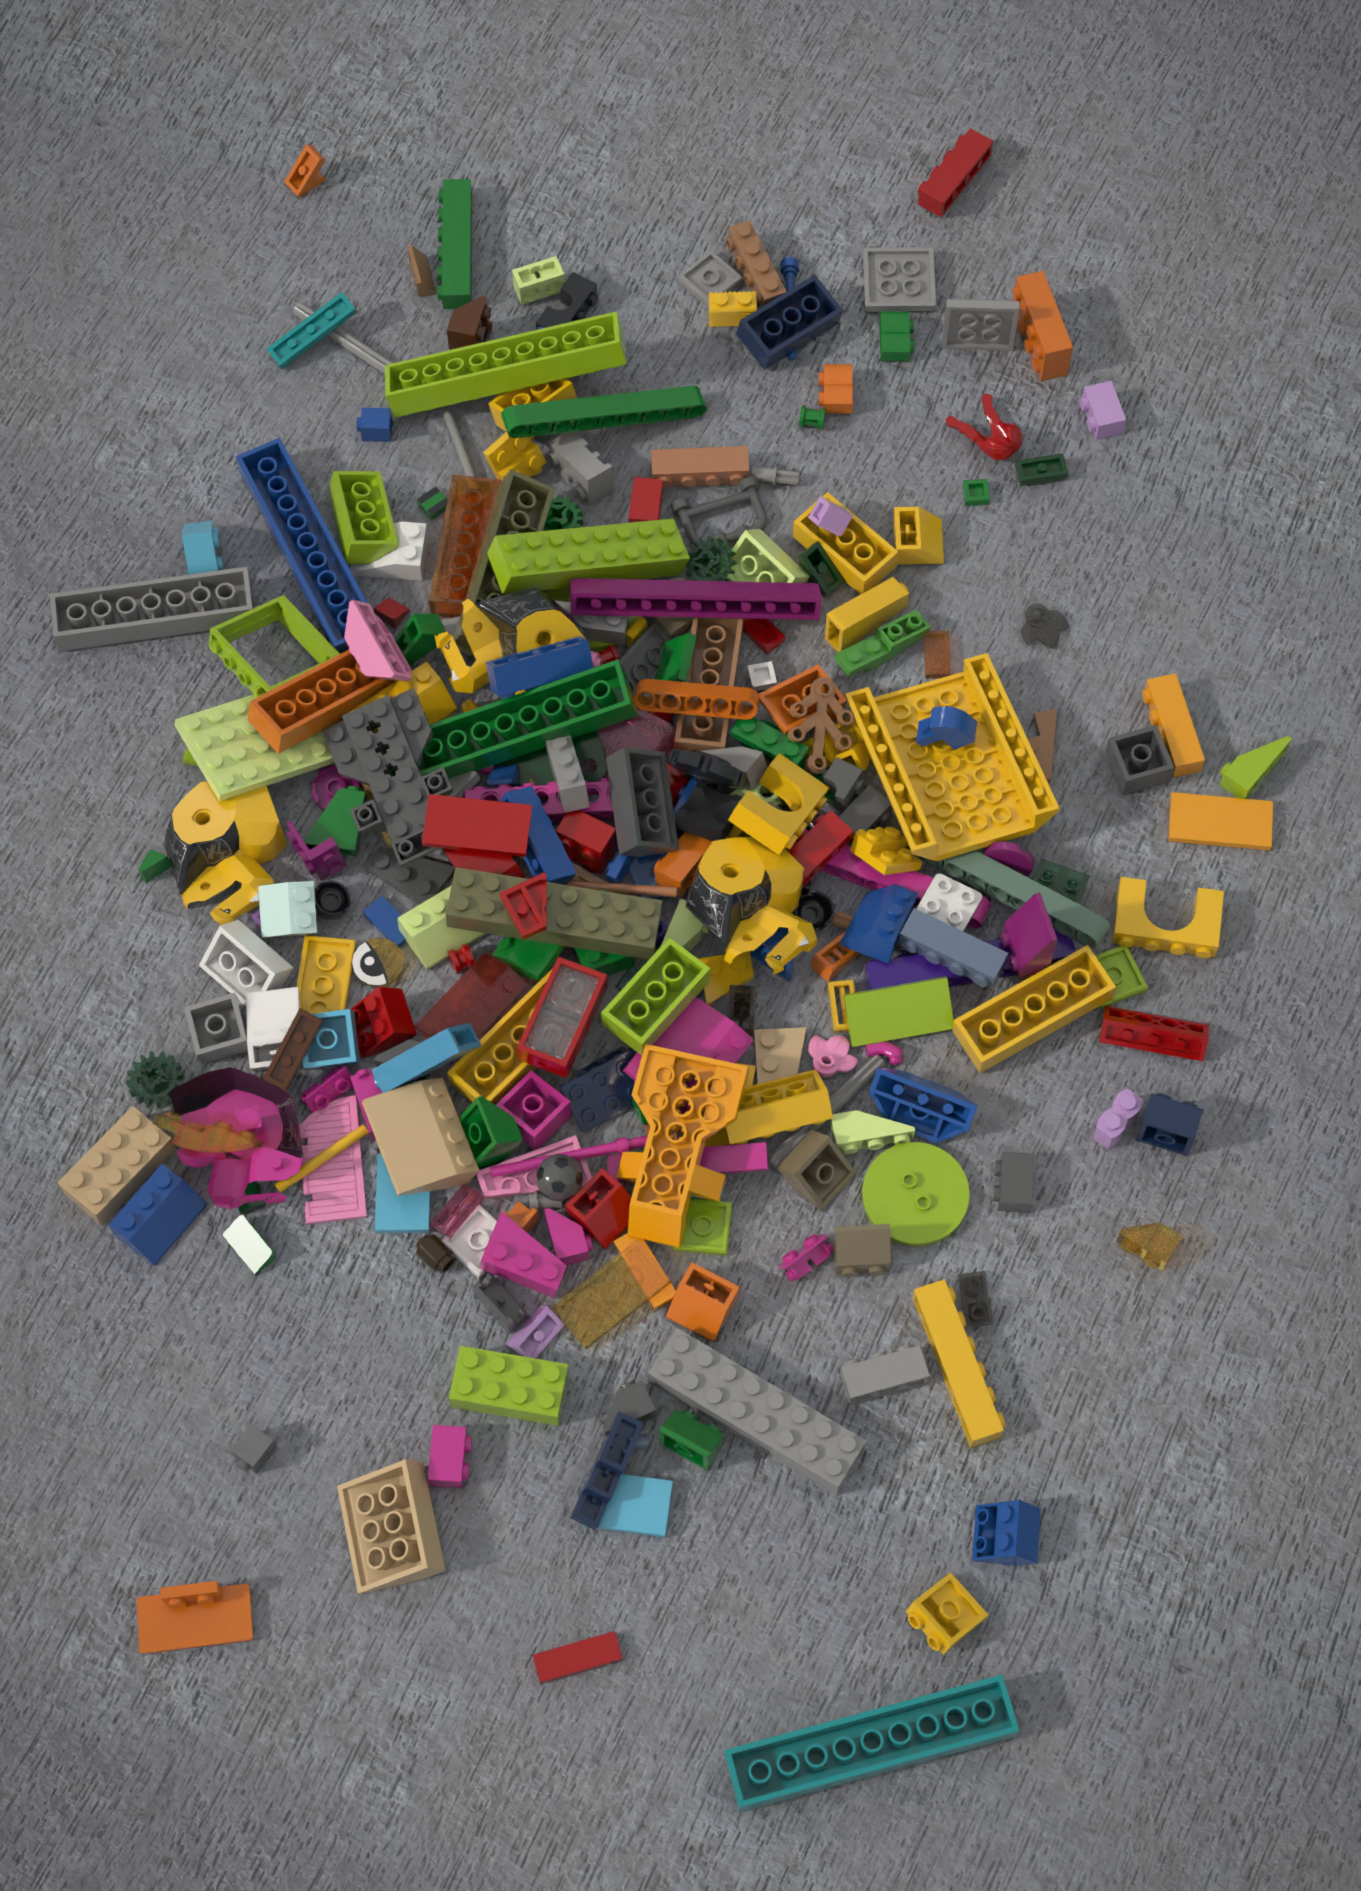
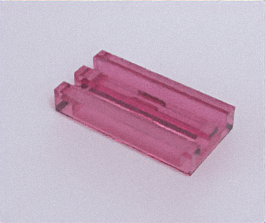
M462 1185L430 1223L431 1228L451 1239L484 1197L480 1192Z

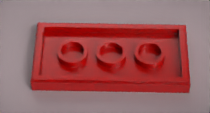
M429 794L422 846L526 857L532 805Z

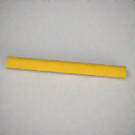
M362 1124L303 1164L297 1174L292 1175L287 1180H280L275 1183V1187L280 1193L367 1135L369 1133L367 1128Z

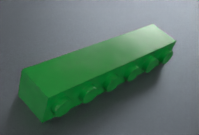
M444 179L443 189H439V203H443V208H438L439 223H442V227H438V241L442 242V247H438V261H442V266H438L437 273L438 280H442V285L437 286L438 300H442L443 309H457L471 302L472 298L471 179Z

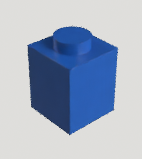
M362 407L361 417H357L356 422L357 432H361L362 441L391 442L393 426L391 409Z

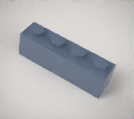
M915 908L900 932L898 943L910 953L916 952L921 954L929 962L946 966L952 973L969 977L975 984L981 987L987 986L993 989L1008 957L1007 952Z

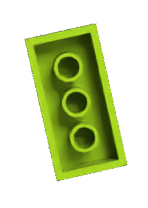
M669 937L601 1012L602 1025L642 1056L645 1044L653 1045L710 982V968Z
M460 1346L449 1394V1402L452 1408L559 1426L569 1378L568 1364Z

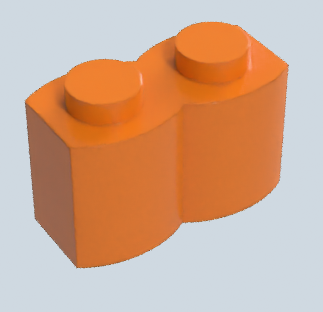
M824 364V372H819V386H824V392H819V406L826 408V414H852L853 364Z

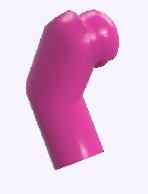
M884 1041L865 1045L867 1057L886 1055L889 1057V1062L892 1065L903 1062L902 1049L890 1042Z

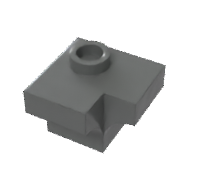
M837 757L824 776V783L829 787L828 791L835 794L837 808L843 811L865 789L866 781H864L863 769Z

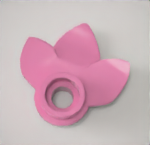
M818 1035L812 1037L808 1046V1052L813 1058V1069L817 1070L820 1077L828 1078L836 1072H849L855 1068L858 1059L848 1054L850 1043L847 1037L836 1035L829 1038L828 1041Z

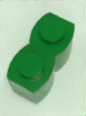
M881 311L879 320L880 361H909L910 354H914L915 340L910 339V334L914 333V319H910L909 312Z

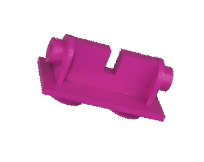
M340 1065L337 1068L335 1066L321 1078L322 1085L316 1082L306 1091H303V1095L299 1098L305 1106H308L311 1113L318 1109H324L330 1102L336 1100L353 1086L350 1078L351 1075L346 1067Z
M815 1233L803 1241L804 1246L797 1252L794 1249L781 1258L783 1262L777 1267L788 1270L785 1275L790 1282L793 1280L798 1281L812 1270L807 1260L810 1259L817 1266L831 1256L834 1248L828 1241L826 1243L823 1242L828 1238L827 1235L817 1236Z

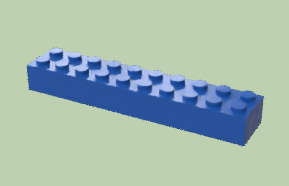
M280 438L235 456L239 472L324 636L340 654L349 650V646L344 639L349 603L351 600L365 603L367 601Z

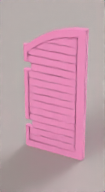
M356 1095L334 1100L326 1108L318 1109L302 1123L298 1124L301 1140L308 1139V1145L302 1146L304 1156L302 1165L359 1127ZM359 1139L302 1178L304 1196L312 1195L313 1200L304 1203L306 1224L367 1217L361 1143Z

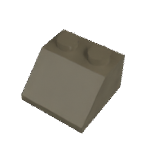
M813 1130L804 1137L777 1167L789 1185L819 1210H823L857 1173L830 1136Z
M890 1224L835 1227L833 1240L835 1275L842 1274V1277L850 1278L857 1276L858 1273L881 1276L885 1272H889L891 1265Z

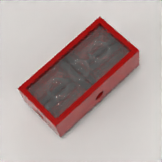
M558 957L516 1048L518 1060L568 1078L608 988L607 975Z

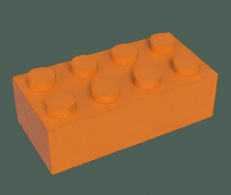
M1044 271L1016 277L1015 287H1012V301H1019L1017 329L1019 334L1024 336L1026 353L1031 354L1034 373H1038L1040 381L1068 375L1073 346Z

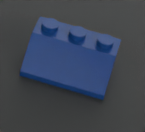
M896 884L867 892L852 918L840 945L888 964L899 943L900 932L915 908L919 893Z
M161 1164L112 1220L109 1227L114 1236L155 1266L203 1211L207 1203L182 1178Z

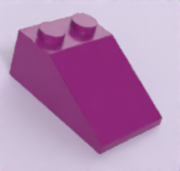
M1040 892L1035 893L1005 922L1003 932L1000 933L1003 947H1008L1010 952V967L1012 971L1016 970L1019 979L1035 975L1049 967L1057 942L1055 931Z

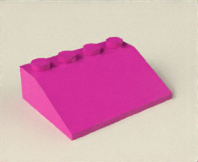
M695 997L657 1039L653 1046L736 1064L754 1039L735 1022ZM638 1052L623 1070L634 1081L636 1080L642 1058ZM692 1078V1081H687L686 1084L690 1089L692 1086H696L697 1082L695 1078ZM686 1103L685 1107L679 1108L682 1114L691 1109L688 1103Z

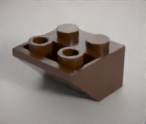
M481 296L453 310L447 328L449 350L486 342V335L491 334L493 322L489 321L491 307H488L487 297Z

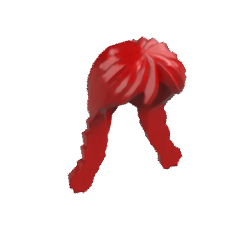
M987 393L982 395L981 401L984 415H986L992 428L991 437L981 435L969 424L961 422L953 416L946 418V424L949 428H954L961 434H964L966 438L971 439L972 443H976L981 451L994 460H1007L1022 445L1021 429L1015 424L1003 423L999 419V415L992 407L993 397Z

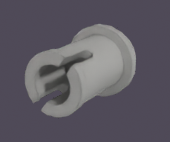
M534 1191L533 1194H528L530 1210L533 1207L537 1210L547 1208L562 1209V1202L552 1201L541 1193H537V1191Z

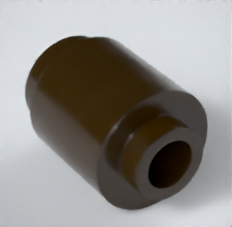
M435 1234L430 1236L424 1235L416 1244L418 1248L416 1255L433 1271H439L443 1274L456 1261L453 1251Z

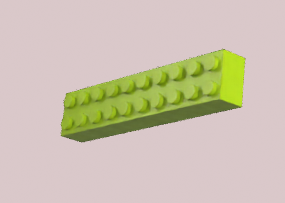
M616 311L385 365V396L395 418L582 374L594 373L608 368H616L627 364L624 332Z

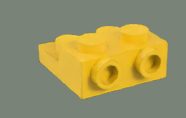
M507 431L483 452L499 484L510 469L531 477L540 474L542 466L547 463L539 446L532 442L530 437L510 438Z
M877 827L874 830L869 829L867 831L860 829L853 837L850 851L883 875L920 870L923 862L912 854L911 850L906 849L908 843L906 838L895 828L886 827L883 829L882 827Z
M951 1572L913 1601L906 1610L910 1625L915 1629H921L927 1636L928 1645L935 1651L940 1650L943 1655L962 1641L969 1632L989 1616Z

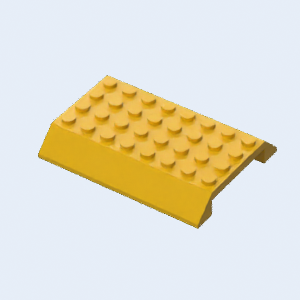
M988 653L964 659V668L961 673L874 698L869 687L845 693L847 703L853 713L912 854L940 861L991 846L995 842L1008 841L1035 833L1059 812L1058 803ZM949 706L961 709L977 721L975 741L955 750L942 739L922 747L916 742L919 721L931 717L932 708Z

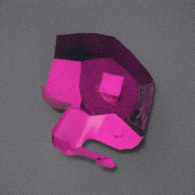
M232 1067L204 1073L169 1091L176 1117L180 1151L176 1150L183 1165L198 1168L213 1165L208 1193L216 1207L234 1209L242 1206L244 1203L265 1201L267 1204H275L286 1201V1196L280 1192L246 1195L244 1192L248 1183L253 1181L287 1180L292 1175L297 1174L302 1165L304 1156L295 1102L291 1095L253 1074Z

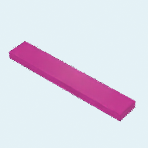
M767 1143L704 1147L699 1166L721 1174L768 1170ZM622 1154L607 1155L608 1173L618 1182H630L616 1178Z

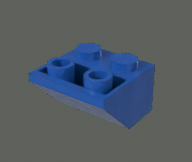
M1021 1500L976 1505L972 1561L1011 1566L1037 1564L1041 1508Z

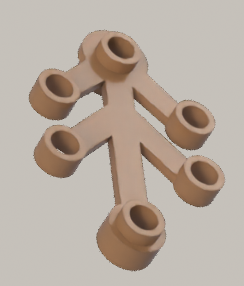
M825 677L814 680L811 684V693L790 707L791 715L794 718H800L807 713V708L816 702V712L799 726L793 727L788 731L789 740L797 743L805 738V734L814 727L812 755L807 757L804 762L805 770L810 775H818L824 772L827 767V761L823 757L825 730L833 739L837 750L845 751L852 745L851 738L848 735H842L826 713L827 705L837 716V723L843 727L853 722V713L843 709L834 697L835 686L833 682ZM822 685L826 688L827 693L822 692ZM796 706L801 708V714L796 712ZM843 714L848 717V722L842 719ZM794 730L799 733V739L794 737ZM841 739H844V740H845V742H846V746H845V747H843V746L841 745V743H840V740H841ZM816 759L820 762V768L815 765Z

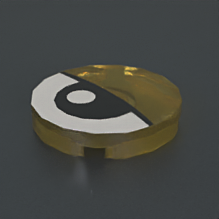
M382 938L367 940L361 944L354 953L352 961L357 979L365 986L368 985L375 989L377 987H390L397 982L405 966L402 951L397 944Z

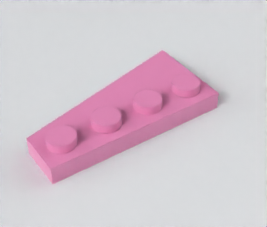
M575 1135L491 1167L581 1149ZM585 1159L577 1160L583 1171L582 1187L592 1178ZM490 1167L476 1174L485 1199L532 1194L534 1191L540 1193L536 1185L537 1169L492 1178Z

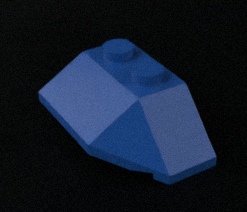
M882 1067L877 1068L869 1090V1094L883 1118L915 1127L916 1136L934 1143L969 1131L978 1107L976 1103L956 1090L909 1072Z

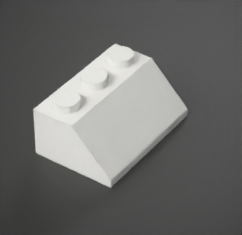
M239 920L219 926L199 964L204 971L228 992H235L244 1006H246V993L281 989L293 969V966Z

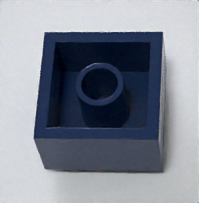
M1151 1093L1136 1141L1188 1156L1196 1136L1203 1109L1198 1108L1197 1105L1185 1101L1181 1103L1171 1100V1097L1168 1095H1155Z

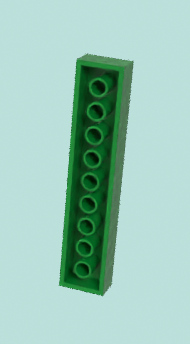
M618 659L432 723L430 726L434 735L430 743H427L422 755L423 759L420 764L422 774L424 776L444 767L448 778H452L545 748L546 741L569 735L572 739L636 717L638 713L627 673ZM387 748L383 750V755L387 753ZM394 770V771L391 772V774H390L391 777H393V776L396 775V773H395L396 770Z

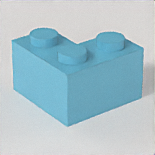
M213 520L184 524L182 540L188 574L224 570L222 556L217 557L216 548L220 547L221 542L219 527H214Z

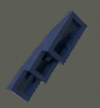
M620 1411L617 1413L582 1488L570 1519L593 1530L598 1528L606 1506L612 1499L620 1476L626 1469L643 1427V1422Z

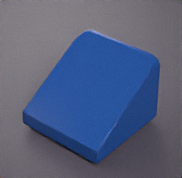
M518 765L494 767L487 780V784L489 786L518 784Z

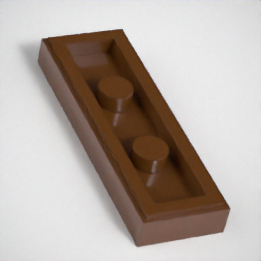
M299 1008L263 1079L288 1091L324 1020Z

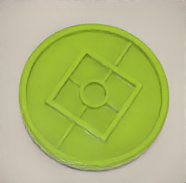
M908 1142L885 1150L869 1166L862 1186V1203L871 1224H890V1240L906 1246H928L946 1239L962 1223L969 1204V1185L962 1167L949 1153L927 1143Z

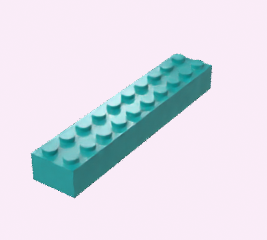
M1002 1674L724 1750V1758L740 1813L1017 1737L1020 1730Z

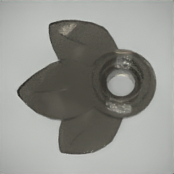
M1036 603L1030 605L1025 611L1026 622L1021 629V634L1027 645L1034 643L1038 639L1045 646L1055 649L1059 642V631L1068 629L1069 624L1060 612L1048 610L1044 605ZM1034 612H1039L1041 619L1036 618Z

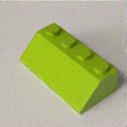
M333 471L328 494L346 563L370 564L398 548L399 543L381 472Z

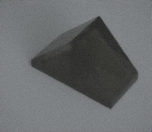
M730 985L728 1018L735 1022L749 1036L753 1037L756 986Z

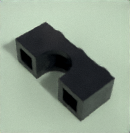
M572 272L560 289L561 303L569 307L564 310H556L547 306L536 322V330H538V327L547 328L585 319L590 307L593 308L598 301L597 283Z

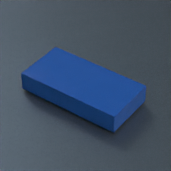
M383 896L363 911V915L397 949L406 942L405 937L398 928L397 918L402 915Z

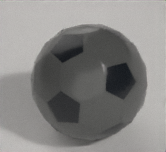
M550 1155L537 1168L536 1185L540 1193L552 1201L562 1202L570 1200L582 1187L583 1171L581 1166L574 1158L568 1155Z

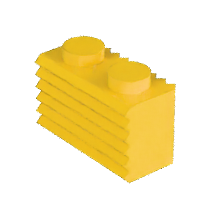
M721 291L714 294L712 292L709 293V327L739 326L740 320L757 310L755 291L752 293L750 291H743L742 293L740 291L738 293L735 291L733 293H727L726 291L724 293Z

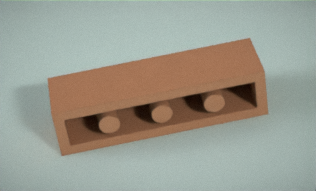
M748 446L651 450L652 479H663V489L680 486L691 488L704 485L715 487L729 484L739 486V482L742 479L749 477Z

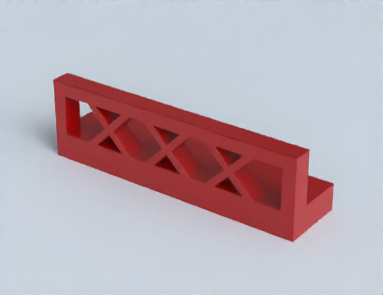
M1105 1006L1099 1042L1204 1061L1209 1039V1025Z

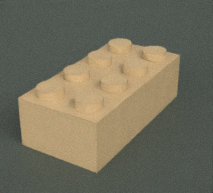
M132 1106L57 1183L69 1199L102 1226L176 1148L171 1137Z

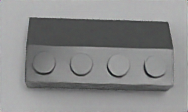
M623 747L606 757L619 855L642 857L678 850L665 752Z

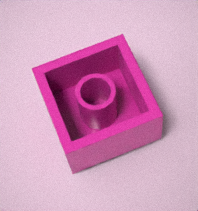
M530 1071L496 1104V1106L514 1117L517 1127L520 1129L523 1142L533 1150L539 1149L572 1116L570 1100L533 1071Z

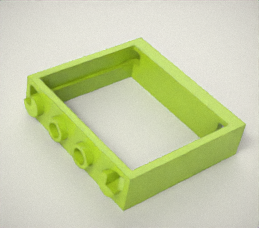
M284 595L210 628L208 642L210 650L223 660L225 666L236 674L241 684L246 685L255 698L340 654ZM278 620L319 664L270 687L230 642Z

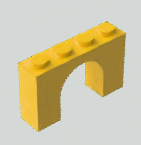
M779 753L768 766L759 783L782 798L792 812L779 810L748 790L728 819V821L778 855L782 853L785 847L790 850L798 839L797 836L800 837L808 824L812 822L818 811L827 802L828 799L824 796L829 789L828 786Z
M1127 877L1120 878L1117 890L1112 943L1119 946L1124 945L1128 948L1132 946L1143 947L1148 951L1165 950L1175 955L1193 954L1204 959L1216 956L1220 940L1224 891L1198 887L1194 898L1192 922L1180 930L1168 931L1152 924L1146 916L1144 900L1147 880Z

